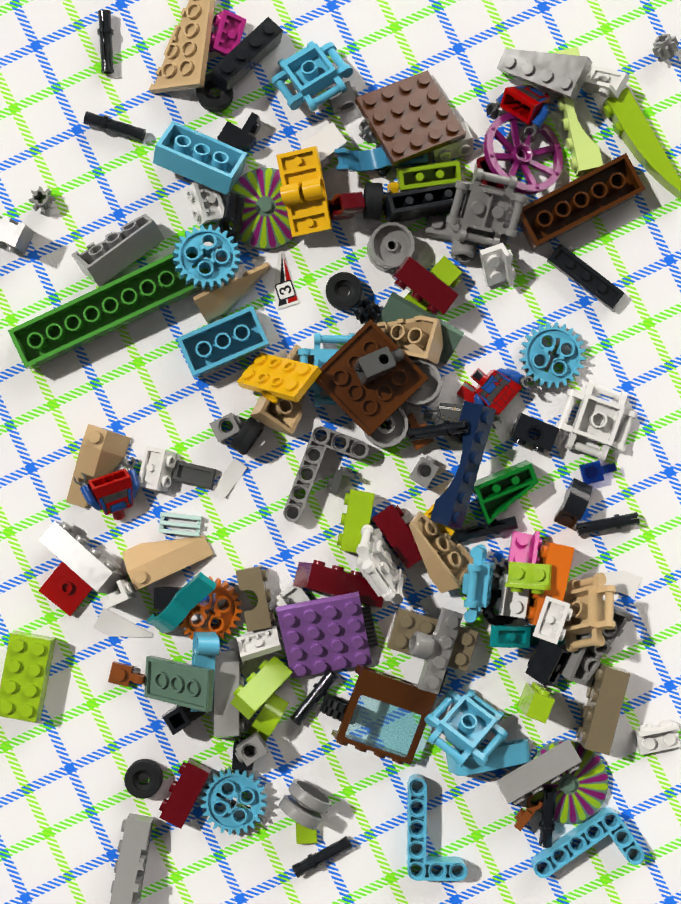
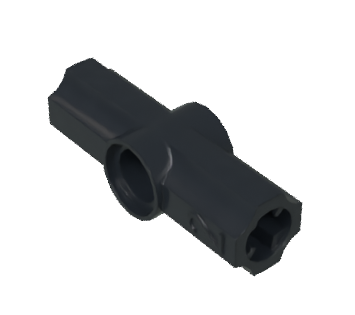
M229 192L226 196L223 218L219 222L220 233L228 231L227 238L233 236V243H238L239 232L243 228L242 215L246 196ZM229 221H232L234 224L233 230L229 228Z

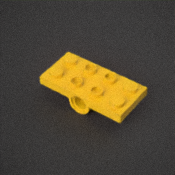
M313 146L276 155L282 183L280 193L283 204L287 208L292 237L333 229L318 147Z
M259 353L237 380V383L241 388L262 393L272 403H278L281 398L298 403L321 374V370L315 365Z

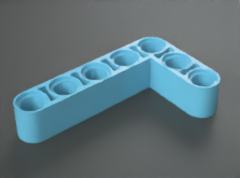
M413 774L407 782L406 866L408 875L416 881H462L466 878L468 871L465 861L461 857L426 856L427 784L422 775ZM420 781L423 785L420 789L412 788L413 782ZM420 802L423 805L419 810H414L412 804ZM414 823L422 824L421 829L417 831L413 830L411 826ZM418 843L422 845V848L419 851H413L411 849L412 845ZM418 864L421 866V869L418 872H414L411 870V867ZM434 865L442 866L439 872L431 870ZM461 865L463 868L460 872L452 871L453 867Z
M604 807L553 842L550 848H545L537 853L531 860V866L538 877L547 878L608 835L626 860L632 865H638L643 862L644 852L620 816L612 808ZM608 815H614L611 822H605V818ZM591 827H597V831L594 834H588V830ZM620 832H625V837L618 840L617 835ZM579 838L580 843L577 846H572V840ZM632 849H637L636 855L630 857L629 852ZM558 850H562L563 855L559 858H555V852ZM539 863H547L544 869H537Z

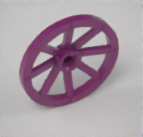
M509 112L499 116L486 131L483 143L486 162L493 174L506 177L510 175L515 176L518 167L521 168L529 184L517 181L513 191L522 194L543 192L556 182L562 171L563 153L559 140L552 129L544 122L541 128L536 130V134L539 131L550 146L531 150L529 147L531 135L527 136L524 143H520L517 121H523ZM510 122L513 145L497 130L504 123ZM494 137L509 153H494ZM552 153L553 169L533 160L532 157ZM498 161H510L512 163L508 174L504 172ZM528 166L549 175V178L537 184Z

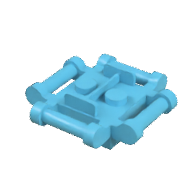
M310 41L305 48L285 60L281 59L278 61L282 71L273 76L271 82L281 91L288 101L287 105L291 110L298 109L301 103L305 101L311 112L318 109L317 106L340 92L342 94L347 91L342 78L350 77L353 74V69L344 62L332 42L319 47L317 43L315 44L313 41ZM326 56H330L339 67L337 70ZM287 79L291 81L298 94L293 96L284 83ZM334 83L336 84L334 87L317 96L316 98H311L312 96L321 92Z
M314 333V349H298L300 362L308 364V356H313V365L321 368L339 349H320V344L346 343L355 333H349V335H321V333ZM315 381L307 390L314 391V407L337 405L330 396H320V391L324 390Z
M482 544L471 549L470 555L474 561L473 564L468 563V573H465L463 576L462 593L467 594V598L464 600V607H469V610L464 613V619L469 623L474 622L480 616L481 607L486 608L490 604L494 562H487V548Z
M473 689L462 697L455 691L449 690L445 695L446 698L432 714L429 713L424 718L429 726L436 728L427 741L432 745H437L451 756L460 767L466 763L470 756L480 766H485L488 762V757L497 746L509 737L507 731L498 725L505 714L500 710H495L478 697ZM455 703L453 708L446 714V716L442 720H439L438 718L450 706V704ZM492 731L495 737L482 752L477 749L478 746ZM441 734L446 736L445 740L447 742H449L459 751L464 750V752L460 754L457 750H455L452 746H450L448 743H446L443 739L440 738Z

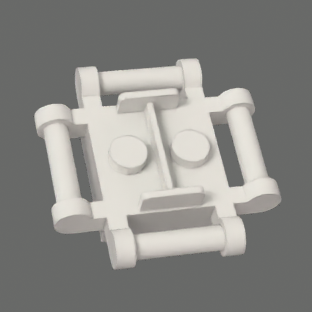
M591 379L587 381L584 393L568 389L566 394L568 397L562 415L555 426L559 430L570 433L565 448L569 450L575 449L598 457V460L603 462L607 457L610 447L624 452L626 449L625 442L633 419H636L638 414L624 407L628 392H619L596 384ZM592 391L617 399L618 402L615 404L591 395ZM575 399H579L581 403L573 426L567 425ZM622 415H624L626 417L617 442H615L614 438L616 436ZM580 436L603 444L602 448L599 450L575 441L576 437Z
M366 524L361 529L362 538L356 550L358 554L356 566L378 597L382 596L385 601L391 600L394 604H400L404 596L402 593L403 584H405L407 575L402 572V569H397L401 559L389 547L382 537L383 533L380 529L374 530L371 525Z

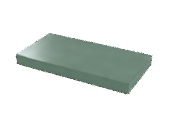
M392 292L377 322H391L402 318L410 319L420 315L439 318ZM439 319L444 344L439 362L446 365L463 337L464 332Z
M152 655L146 656L144 697L207 713L212 711L214 669Z

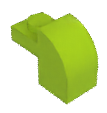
M273 694L262 706L247 732L254 734L258 731L266 742L280 721L289 702Z

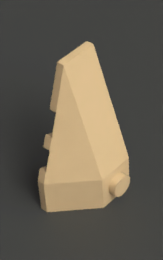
M268 262L246 271L241 279L239 277L229 279V284H224L221 289L215 285L213 286V291L209 288L194 296L193 299L206 322L210 324L227 315L270 270Z
M420 315L410 319L402 318L397 319V321L375 323L409 358L415 360L422 359L438 365L444 345L439 319Z
M295 344L286 359L300 362L298 349H301V347ZM308 356V364H311L312 356ZM306 393L298 403L282 398L278 403H272L261 394L250 416L267 427L292 435L302 417L303 410L301 408Z
M88 424L66 502L87 508L89 504L80 491L81 486L74 482V476L77 482H82L84 477L81 472L86 475L85 482L89 484V480L112 473L125 457L131 438Z
M421 511L418 512L410 522L409 527L430 579L441 593L459 588L463 583L464 574L468 573V563L473 564V558L460 543H454L448 533L443 534L438 530L437 524Z
M200 536L140 543L123 551L122 554L128 575L135 590H138L213 555V552L206 537Z

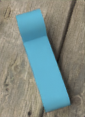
M194 632L192 665L214 669V678L216 655H219L220 650L219 636L216 632ZM190 708L191 712H203Z
M516 739L500 743L488 757V762L485 766H480L470 756L466 763L460 767L456 764L457 761L446 753L448 771L457 776L478 774L531 761L528 739ZM486 746L478 747L477 749L482 752ZM454 748V749L457 750L460 754H462V753L464 752V750L459 751L458 749Z

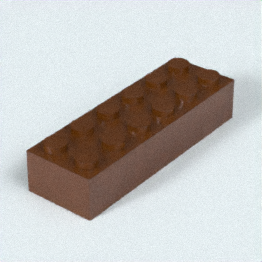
M627 153L523 206L518 224L533 251L635 198L645 190V187Z

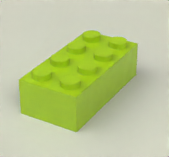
M22 631L10 633L0 685L1 717L34 723L41 719L56 638Z

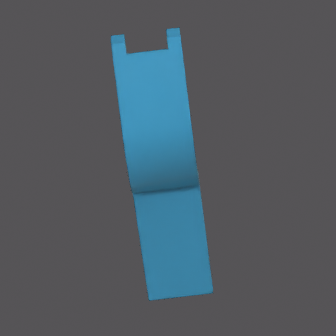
M382 147L362 151H352L346 148L334 150V153L338 155L339 165L336 166L337 171L366 172L386 167L428 163L427 153L392 166Z

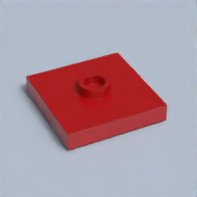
M62 561L38 591L66 614L72 616L93 588Z

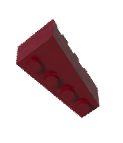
M313 560V563H298L293 586L309 588L311 591L327 593L330 596L359 591L361 604L382 608L383 597H378L365 577H362L361 572L351 570L350 573L344 572L343 567L332 565V568L325 567L326 563L318 560Z

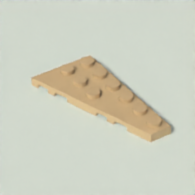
M189 0L187 7L182 9L180 14L182 19L179 26H175L164 52L165 59L162 67H158L156 71L157 79L149 88L151 93L156 94L204 87L215 0Z

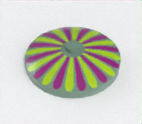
M258 168L249 171L237 180L230 192L246 196L242 215L243 228L239 232L238 239L256 249H277L289 244L296 238L292 237L287 208L281 198L280 187L282 183L278 169ZM229 221L231 230H233L234 224L232 221Z
M566 739L544 745L533 755L531 760L561 744ZM570 740L582 760V762L578 763L580 768L570 774L566 770L560 774L562 778L553 784L549 781L542 784L543 788L552 786L553 790L554 788L557 789L554 821L558 823H577L589 818L601 807L608 791V774L603 761L595 751L584 749L575 740ZM544 789L534 794V797L531 799L533 804H538L540 800H543ZM542 807L537 810V811H538L539 813H541V814H542Z

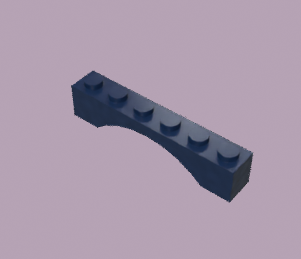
M464 401L459 421L464 419L468 421L469 432L462 433V455L458 470L450 486L435 501L430 518L432 521L448 527L462 528L496 409Z

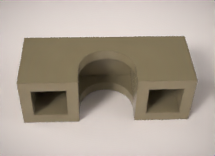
M261 565L236 570L239 591L251 590L258 597L257 606L244 610L247 632L271 628L273 626L272 622H275L276 619L274 610L269 608V602L272 601L270 589L266 590L265 581H268L266 569H262Z

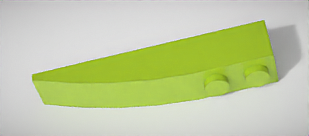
M629 88L623 89L618 99L613 97L607 98L603 103V112L613 122L615 133L618 136L620 135L633 156L645 170L680 200L681 180Z

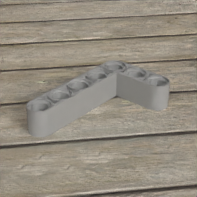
M320 426L315 428L311 434L283 511L285 519L289 522H295L301 518L327 448L355 459H363L369 452L368 445L364 441ZM319 430L327 433L325 441L320 442L316 440L315 434ZM339 437L346 440V446L342 449L337 448L334 444L335 440ZM358 444L365 447V453L362 456H357L354 453V447ZM313 449L320 452V457L316 461H312L308 457V453ZM306 468L311 469L313 472L310 480H304L301 476V472ZM299 487L303 488L306 492L303 499H297L294 495V491ZM290 507L298 509L299 514L294 519L287 515V510Z

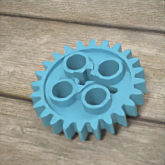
M201 225L200 230L193 227V233L186 230L185 237L179 236L180 243H175L176 250L173 251V256L176 257L173 259V264L177 265L175 271L181 272L180 279L187 277V285L194 282V289L201 285L202 291L205 290L206 286H209L210 290L213 291V285H217L221 289V282L228 285V277L231 279L235 278L234 272L239 271L237 265H240L241 261L238 258L240 257V251L237 250L238 243H233L234 237L227 238L228 231H224L221 234L220 227H217L214 231L212 230V225H209L208 230H205L204 226ZM211 242L213 245L205 246L204 243ZM194 253L197 257L189 258L187 255ZM224 257L226 261L220 262L217 258ZM208 269L210 270V272L204 274L201 273L200 270Z
M547 322L545 329L540 324L538 325V332L535 329L530 330L532 336H525L528 342L521 343L525 347V349L519 351L520 354L524 355L519 361L525 362L521 369H528L525 376L532 375L535 381L538 379L539 386H542L544 382L548 389L552 383L555 389L559 388V382L566 386V379L573 382L574 378L572 375H580L577 368H584L580 361L586 360L585 357L581 356V353L585 352L586 349H580L579 347L584 342H577L576 339L579 337V334L571 335L573 328L566 331V324L558 328V322H555L553 327ZM543 337H548L551 340L550 347L543 346ZM560 339L559 345L554 352L557 358L551 360L549 370L545 372V367L550 360L548 353L554 350L556 340ZM562 345L569 346V355H564L561 352ZM535 356H541L543 358V366H537L535 364ZM555 363L562 366L563 371L561 374L554 372L553 366Z
M229 766L227 773L220 769V776L214 773L212 775L214 781L207 780L206 783L209 787H203L202 791L206 794L200 797L201 800L206 802H203L200 807L207 809L203 812V816H210L207 823L215 822L213 829L220 826V833L228 829L229 835L232 834L233 830H236L237 835H239L242 828L246 833L248 832V826L254 829L256 826L254 820L261 822V817L258 814L265 815V810L261 807L267 806V802L263 801V799L267 798V794L261 793L265 789V785L258 786L261 779L254 780V772L248 776L247 770L241 773L240 770L236 769L233 772ZM230 783L234 789L228 792L224 790L223 784ZM250 791L253 797L245 799L242 796V792ZM233 797L237 798V802H235V804L231 803ZM221 802L225 804L226 809L220 811L216 808L215 804ZM242 810L245 813V817L238 818L234 812Z

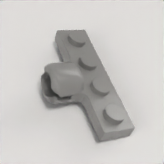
M436 215L427 217L425 236L452 241L451 256L458 262L467 263L474 260L477 245L490 247V245L466 240L464 242L457 241L459 224L446 222L447 217ZM467 227L468 233L492 237L493 232ZM501 234L500 243L506 246L507 235Z
M442 607L433 634L429 635L417 631L411 636L408 645L409 653L414 657L424 659V666L417 685L418 689L439 694L464 614Z

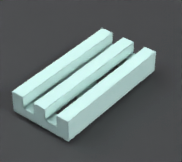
M160 512L158 532L200 537L202 516ZM165 517L197 520V524L165 521ZM164 525L196 528V532L165 529Z

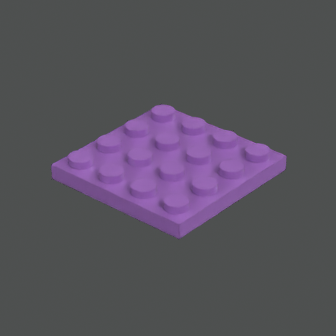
M359 591L276 607L289 669L293 672L291 679L325 673L327 670L335 671L357 667L358 664H372Z

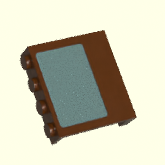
M358 664L355 672L359 676L338 731L333 730L331 734L336 739V742L341 745L348 746V744H351L359 751L366 752L370 750L374 752L375 756L380 758L388 756L398 764L403 765L404 762L411 764L426 726L424 718L431 713L437 694L418 689V684Z

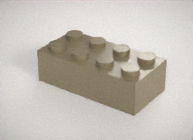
M398 606L388 638L387 648L411 655L408 651L411 636L417 631L429 635L433 634L439 618ZM460 624L447 666L467 672L479 633L477 629Z
M601 663L591 677L593 678L592 685L588 686L586 691L587 704L581 710L582 723L581 726L577 727L575 734L577 741L584 749L606 755L610 753L630 673L620 667Z

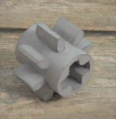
M662 34L655 39L652 50L655 57L660 56V59L668 60L676 55L679 43L676 36L671 37L670 34Z
M363 119L359 125L361 132L358 135L368 143L371 141L377 142L378 140L368 123Z
M39 186V190H31L33 195L28 200L30 203H35L33 206L35 211L41 208V211L46 213V209H53L52 201H55L56 198L49 196L52 192L49 188L44 191ZM42 196H44L46 199H43V203H40L39 200H42Z
M493 557L494 569H496V565L503 567L499 575L493 572L492 581H495L496 577L500 580L501 577H504V574L508 573L507 565L503 564L505 558L498 562L496 557Z

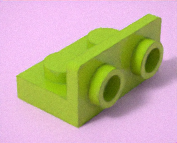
M509 562L508 582L505 583V587H511V592H523V589H531V593L544 594V590H551L552 565Z

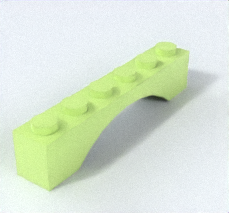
M578 47L554 52L557 54L580 56ZM559 95L557 105L559 111H562L563 119L561 120L563 131L567 132L566 147L568 151H571V169L575 170L576 176L587 174L603 165L600 147L590 139L581 127L575 112L574 101Z

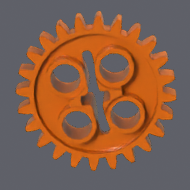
M217 578L215 580L217 584L215 590L204 601H201L190 610L188 615L178 625L180 628H184L183 633L185 635L189 633L191 640L193 639L194 632H216L218 636L225 639V632L230 635L232 634L229 629L230 627L237 628L234 621L241 620L236 614L242 612L241 608L237 607L242 602L237 599L239 594L234 592V587H228L229 583L227 581L221 584V579ZM222 599H225V604L221 607H218V602ZM194 614H200L199 619L191 620ZM219 619L217 625L211 626L212 620Z

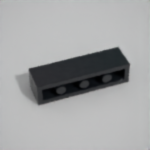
M267 17L212 68L211 81L226 94L281 42L283 29Z
M456 182L387 194L383 203L387 222H401L450 213L457 189L455 187ZM467 190L464 191L459 211H462Z

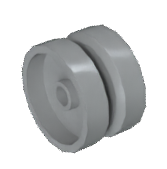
M387 222L380 225L372 233L367 243V255L370 262L382 271L397 270L404 259L411 257L414 252L415 241L413 235L406 226L397 222Z
M422 359L412 360L429 379L406 402L415 407L428 406L435 402L440 395L442 389L441 375L432 363Z
M401 408L385 421L389 424L388 429H383L380 426L370 437L364 432L366 439L380 448H390L399 444L406 436L408 430V418Z
M294 779L288 789L291 795H284L279 803V807L287 816L300 825L317 830L322 822L320 814H327L332 806V801L312 785L302 780Z

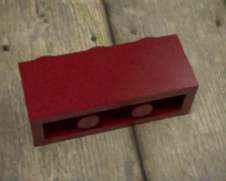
M406 257L392 276L396 280L394 284L402 290L406 288L412 293L410 296L419 303L423 301L427 304V310L434 315H444L459 295L411 257Z
M390 504L373 516L372 520L383 533L405 567L409 569L420 561L422 557L409 527L410 522L407 524L402 519L404 513L398 505L394 507Z
M192 758L187 763L183 761L178 771L181 776L178 782L175 780L172 782L168 790L171 792L168 800L164 798L159 808L162 811L159 818L181 829L211 772V768Z

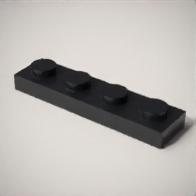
M559 244L547 259V262L610 310L615 307L625 294L562 244Z

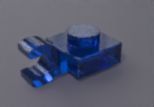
M600 460L579 465L582 481L586 484L603 481V474L617 471L615 463L601 466Z

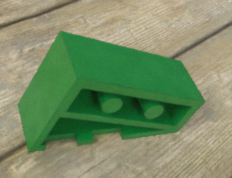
M522 461L476 480L473 493L482 516L488 525L501 512L507 510L508 506L515 500L521 498L538 483L533 466L529 461Z

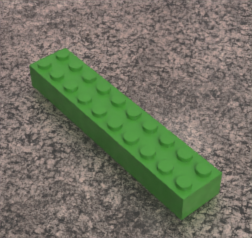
M172 253L8 330L24 367L32 370L202 290L201 285L194 289V282L187 285V277L180 279L181 272L175 271L177 265L173 264V259L176 257ZM194 253L187 255L189 258L197 257ZM202 269L200 270V272L207 274L209 273V270Z

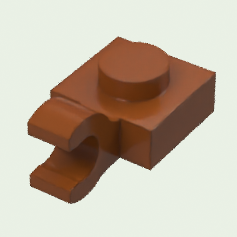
M413 413L407 415L408 424L411 428L426 426L425 423L419 425ZM427 438L411 442L415 450H418L433 442L434 439Z
M114 661L112 662L108 682L126 687L130 685V681L142 685L145 683V674L133 672V665Z
M532 793L527 798L528 806L525 810L521 808L514 817L516 819L514 827L519 831L524 828L533 814L542 807L543 800H540L538 804L532 803L531 799L534 797Z

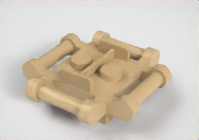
M597 573L593 577L582 580L573 579L567 584V591H565L563 602L570 603V608L573 609L570 621L565 620L563 626L564 629H567L564 639H566L565 646L568 652H575L580 648L590 646H604L605 638L602 635V630L615 629L616 622L613 621L616 586L604 585L606 584L604 573ZM592 632L591 638L576 640V635Z

